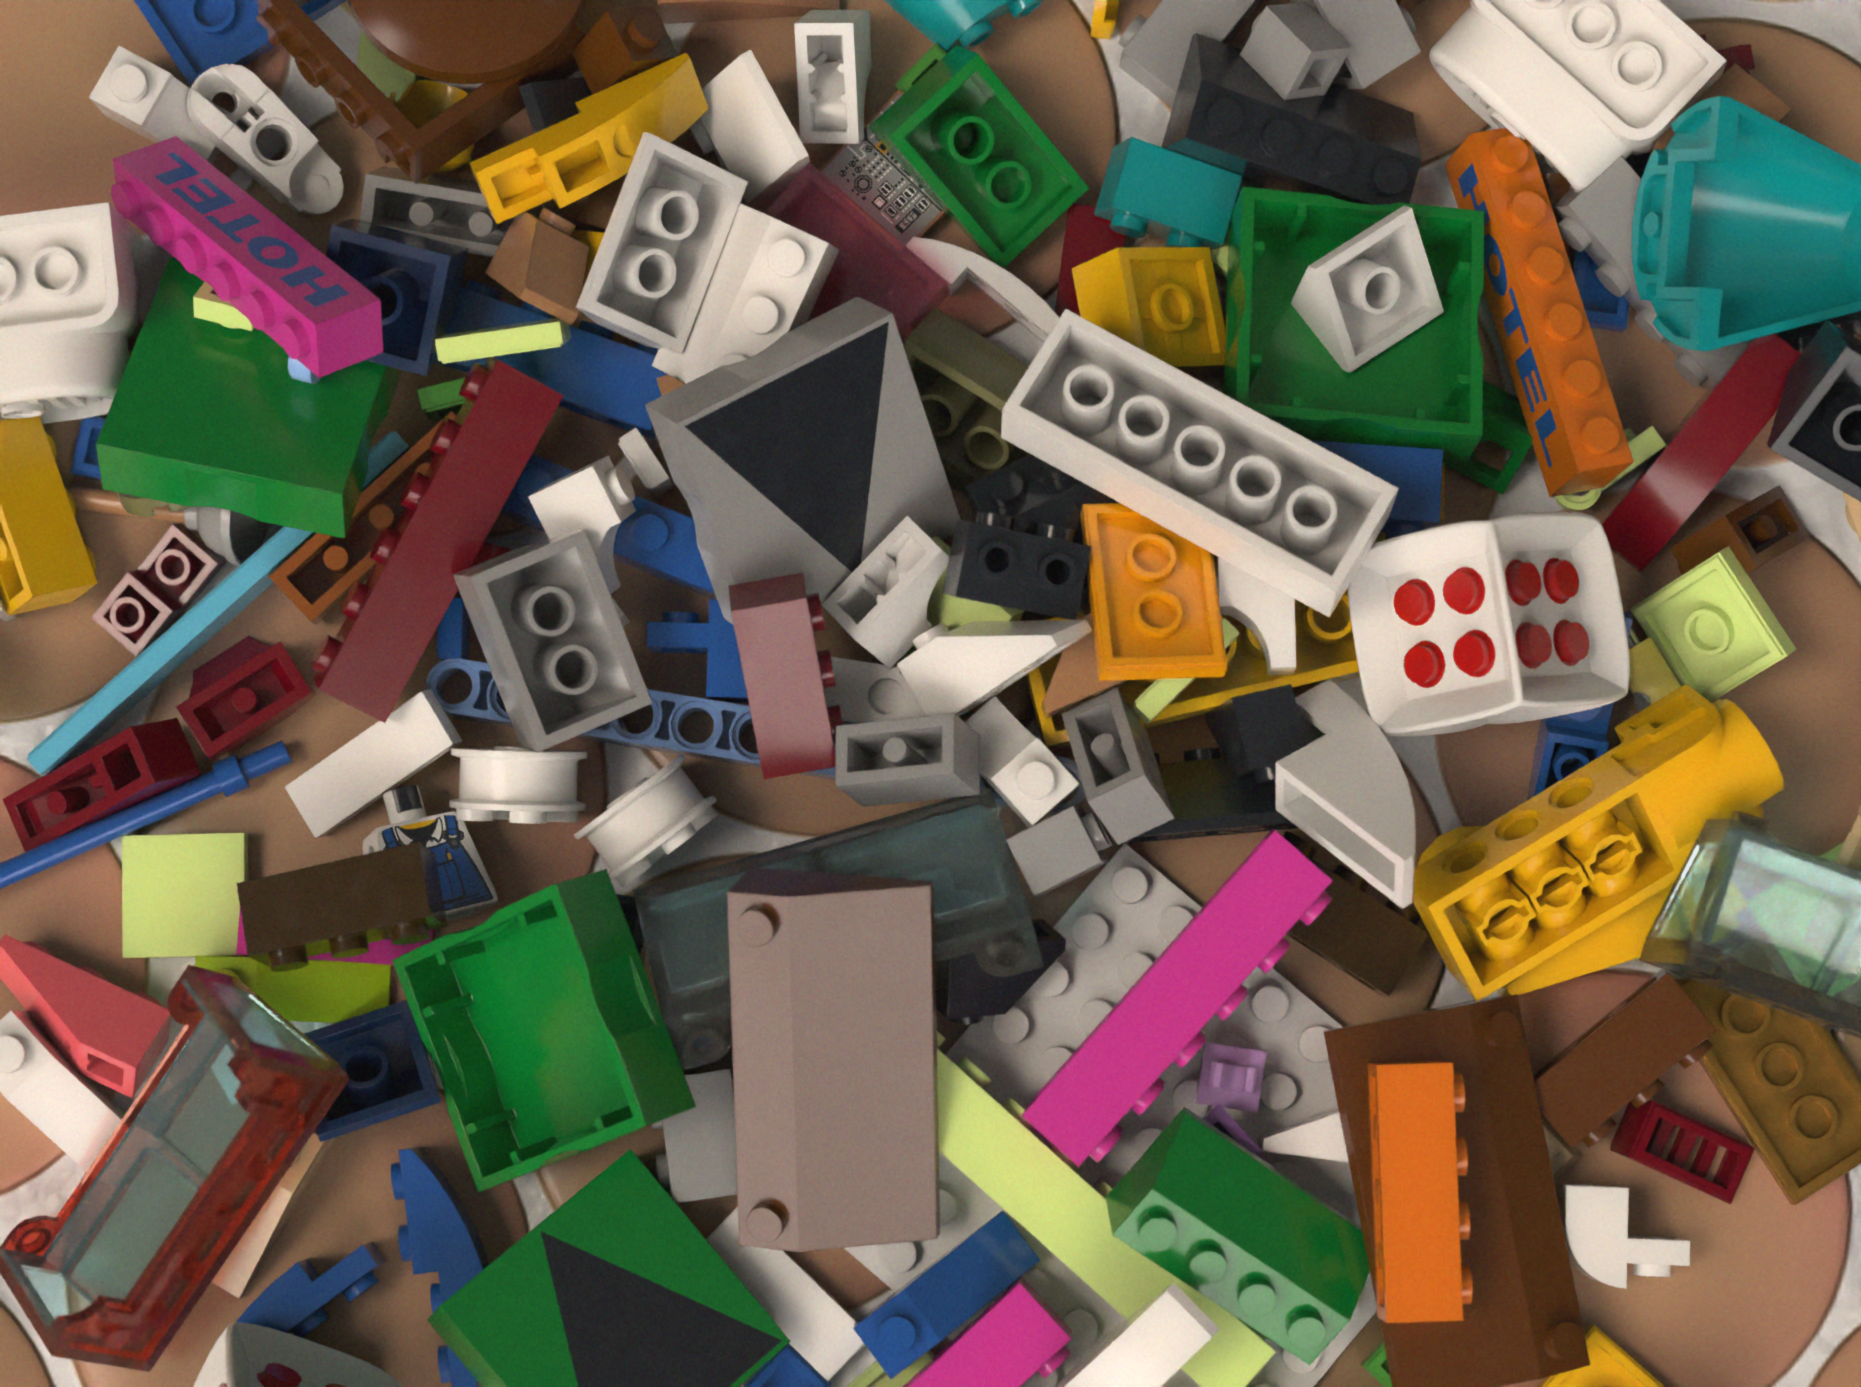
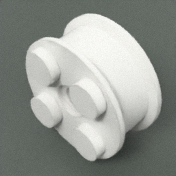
M520 746L451 748V755L460 758L459 798L449 801V807L456 808V820L493 821V819L509 820V823L527 824L578 822L579 811L586 810V804L577 801L578 760L587 758V751L545 749L538 752Z
M680 754L650 778H643L606 806L608 808L606 811L573 835L577 840L587 837L609 866L610 871L608 874L610 880L612 881L616 878L622 888L651 867L663 855H668L697 833L696 831L718 815L711 806L717 801L715 796L704 798L680 767L686 759L683 754Z

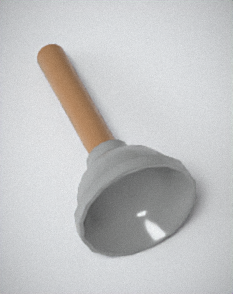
M78 486L69 489L75 501L76 511L185 523L189 530H198L201 539L208 548L224 556L229 563L240 566L263 545L268 523L227 509L193 506L179 512H170L168 506L165 505L153 508L156 516L141 517L127 513L114 491Z

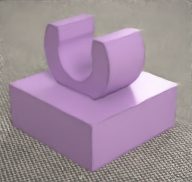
M1205 1042L1202 1050L1195 1103L1215 1106L1219 1103L1223 1108L1258 1113L1267 1051Z

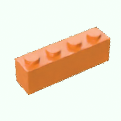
M1443 1060L1367 1063L1377 1317L1386 1323L1463 1321V1304H1471L1473 1297L1471 1270L1469 1265L1461 1266L1460 1240H1468L1470 1236L1468 1204L1466 1201L1459 1202L1458 1176H1466L1468 1166L1466 1142L1464 1138H1456L1455 1112H1463L1465 1107L1462 1074L1453 1073V1062Z

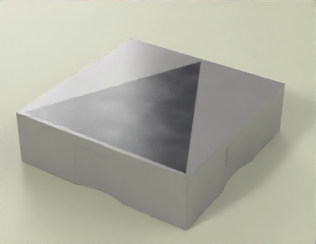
M856 297L783 334L776 342L755 356L737 363L720 366L645 405L673 482L683 494L691 510L695 524L697 546L724 619L732 624L729 585L803 573L807 595L819 593L822 605L906 516L910 517L930 538L937 536L941 540L953 535L957 519L961 520L893 313L860 297Z

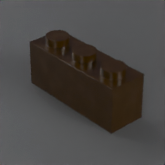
M1286 831L1283 837L1333 880L1324 890L1333 899L1309 926H1306L1299 919L1285 935L1380 996H1390L1429 934L1416 926L1421 918L1420 915L1407 906L1402 909L1391 899H1388L1387 903L1383 905L1364 892L1369 885L1366 880L1339 864L1333 872L1312 859L1317 852L1313 846Z
M419 842L237 883L248 957L266 966H270L271 971L274 972L291 971L309 965L308 957L331 952L332 958H348L362 955L369 951L368 943L390 938L392 944L395 945L417 943L430 937V929L447 926L436 854Z

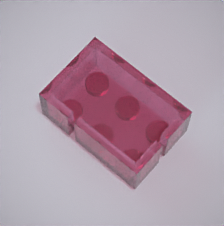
M810 162L764 213L839 249L807 322L856 297H860L893 313L902 343L904 344L905 339L900 331L906 326L913 332L932 308H938L950 294L947 283Z

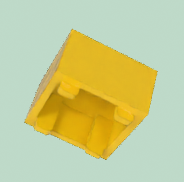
M1118 247L1072 268L1080 317L1195 379L1224 368L1225 325L1210 247Z

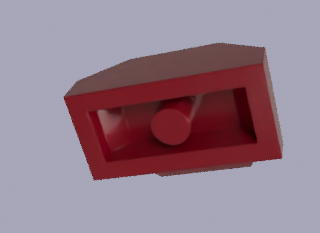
M247 636L193 670V684L190 696L186 701L176 706L206 756L214 760L244 746L293 715L311 700L316 693L283 642L279 641L270 646Z

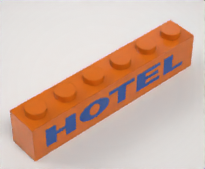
M1507 128L1471 133L1444 165L1458 208L1484 211V292L1527 428L1532 437L1533 447L1549 497L1603 488L1630 466L1634 460L1533 147L1527 139L1522 140L1519 137H1515Z

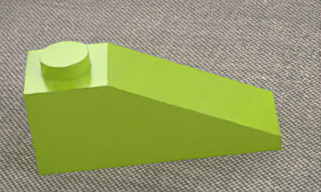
M195 955L192 1018L337 1023L391 1004L392 965L308 960L309 965L291 971L274 972L271 971L270 966H266L249 957Z

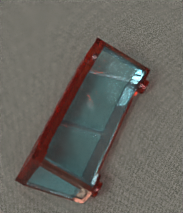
M193 965L187 966L171 990L167 1000L169 1014L176 1022L185 1025L57 1217L36 1216L21 1221L8 1234L0 1246V1274L53 1357L150 1372L350 1080L339 1063L237 977Z

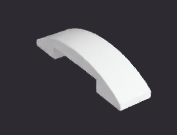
M912 237L905 245L906 259L951 297L968 279L1043 343L1059 320V316L1029 286L996 263L972 251L953 244L920 237Z

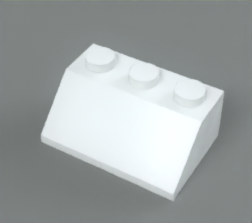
M643 132L576 308L596 324L644 346L682 354L748 181L651 133Z
M740 203L682 354L659 349L651 366L687 384L720 366L743 361L765 350L783 334L807 322L839 249L802 230Z

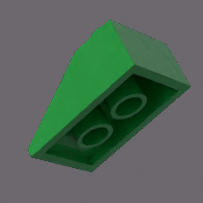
M958 45L949 51L869 126V129L904 170L992 262L1002 268H1005L1089 189L1088 185L981 56Z

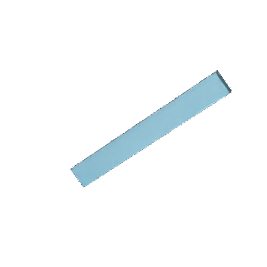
M396 431L388 433L370 449L368 473L361 493L410 449ZM286 526L280 529L27 754L29 756L27 760L40 775L46 776L49 772L81 755L274 582L269 576L316 533Z

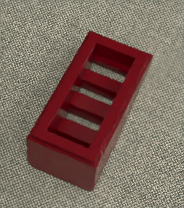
M1648 1100L1638 1108H1635L1631 1102L1628 1103L1610 1145L1611 1151L1728 1204L1732 1203L1755 1150L1754 1147L1653 1100ZM1674 1126L1680 1129L1665 1161L1661 1159V1155ZM1697 1137L1703 1138L1690 1170H1685L1684 1167ZM1720 1146L1725 1148L1726 1151L1714 1180L1711 1182L1705 1178Z

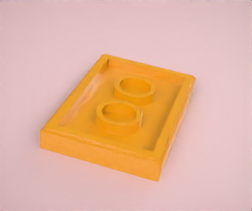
M1121 503L1083 504L1080 519L1083 545L1091 546L1086 572L1099 681L1224 677L1227 670V659L1213 554Z

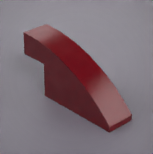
M1776 334L1759 337L1748 342L1719 381L1700 397L1666 440V446L1652 458L1601 523L1608 538L1610 548L1615 554L1639 572L1650 563L1776 413L1788 372L1801 355L1800 352Z

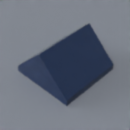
M407 1000L290 1038L320 1142L441 1102L426 1050Z

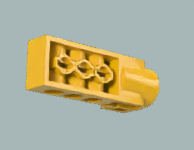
M1689 685L1681 686L1617 725L1615 730L1621 741L1620 745L1415 868L1413 903L1448 971L1476 1002L1742 842L1755 832L1763 821L1764 809L1761 803L1784 789V780L1769 746L1755 725L1734 702L1728 699H1718L1711 703Z

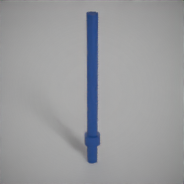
M281 740L240 759L235 754L213 763V770L7 859L0 863V889L224 792L226 797L243 791L250 787L248 781L292 763L289 751L284 741Z

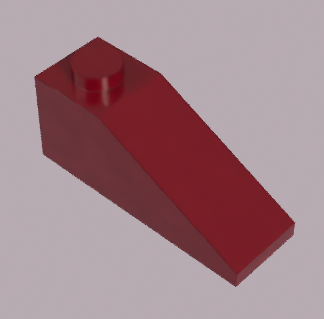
M178 718L130 726L49 772L46 776H42L5 797L3 802L22 847L26 852L185 783L201 774Z

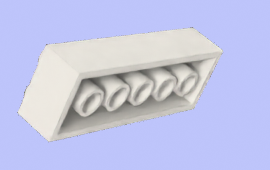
M1068 309L1064 310L1002 409V439L1327 617L1331 616L1389 518L1399 489Z

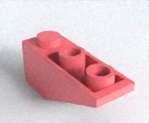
M6 934L0 940L1 980L75 1071L133 1098L168 1042L172 1011L164 1008L157 999L146 993H132L108 982L101 973L92 968H78L54 957L45 947L32 941L21 942Z

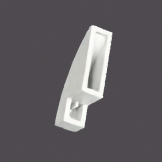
M1329 679L1295 698L1307 745L1276 762L1275 810L1403 909L1413 901L1415 874V809L1409 782L1395 750L1380 727L1351 696Z
M1172 1283L1097 1340L1056 1387H1161L1220 1328L1175 1283Z

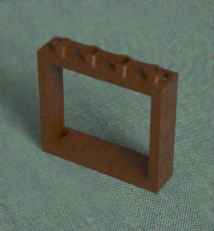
M257 0L259 15L256 16V20L268 31V41L275 47L282 45L295 58L296 65L304 79L315 88L321 85L334 99L336 108L346 123L355 129L361 127L374 140L377 152L383 161L387 164L392 160L415 184L523 110L525 104L519 86L530 82L567 79L580 70L571 52L585 37V33L575 24L563 43L540 63L512 77L482 84L417 129L300 8L311 0Z

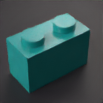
M1130 137L1112 149L1094 215L1111 221L1110 228L1125 236L1144 238L1147 233L1167 240L1165 247H1210V250L1224 244L1242 176Z

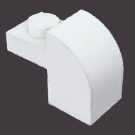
M1556 1183V1194L1570 1263L1585 1276L1613 1287L1627 1289V1263L1634 1264L1633 1275L1671 1277V1265L1690 1266L1689 1240L1672 1237L1628 1236L1629 1188L1612 1185Z

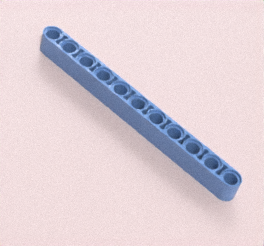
M450 658L437 663L430 670L426 680V690H432L447 715L459 719L513 727L508 713L502 705V698L488 663ZM456 673L468 674L472 681L470 696L459 704L447 703L443 697L442 689L445 681ZM647 689L652 701L650 706L653 710L654 719L646 731L639 734L626 732L620 717L575 736V738L761 768L759 753L753 754L748 752L741 744L743 730L752 723L750 707L747 705ZM694 712H704L709 714L714 720L712 735L706 741L698 744L685 741L681 734V726L684 719ZM843 721V725L858 724ZM1060 756L1055 757L1077 780L1079 786L1075 796L1070 801L1061 803L1049 814L1051 816L1072 806H1079L1085 797L1076 762ZM836 767L798 774L835 780ZM981 774L979 795L948 798L1011 809L998 793L991 792L984 786Z

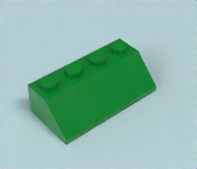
M1185 1106L1106 1196L1113 1236L1309 1366L1350 1322L1370 1272L1362 1228L1359 1224Z

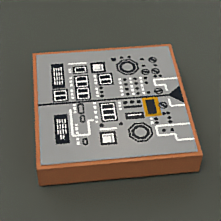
M899 89L864 124V139L859 144H844L816 173V178L903 260L906 257L905 245L912 237L924 238L947 214L904 170L869 129V126L904 94Z

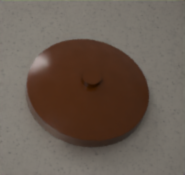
M348 0V3L358 26L365 36L381 53L402 68L432 80L456 84H480L512 77L528 70L548 57L563 43L574 28L584 7L585 0Z

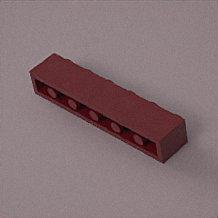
M488 357L484 366L476 362L468 372L459 391V395L466 398L455 420L446 417L438 427L429 447V450L436 453L425 475L417 471L408 482L399 503L406 507L395 530L386 526L381 532L370 554V559L377 563L365 584L358 580L353 584L340 610V613L347 618L336 638L327 635L323 639L311 662L310 668L317 671L313 681L319 690L383 723L388 719L458 590L453 574L471 567L564 396L495 357Z

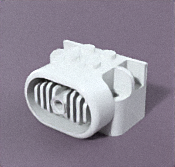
M1470 0V7L1431 48L1429 55L1430 62L1436 72L1463 102L1494 130L1507 128L1515 137H1519L1522 140L1527 139L1533 147L1540 171L1542 173H1560L1570 183V188H1573L1574 192H1580L1589 186L1620 156L1626 160L1630 155L1637 156L1653 150L1656 141L1671 127V124L1679 115L1691 107L1723 75L1727 62L1724 57L1659 0Z
M109 202L0 216V420L30 418L40 415L42 424L108 414L129 361L127 339L133 334L138 325V298L142 296L141 283L135 277L132 248L142 247L141 235Z

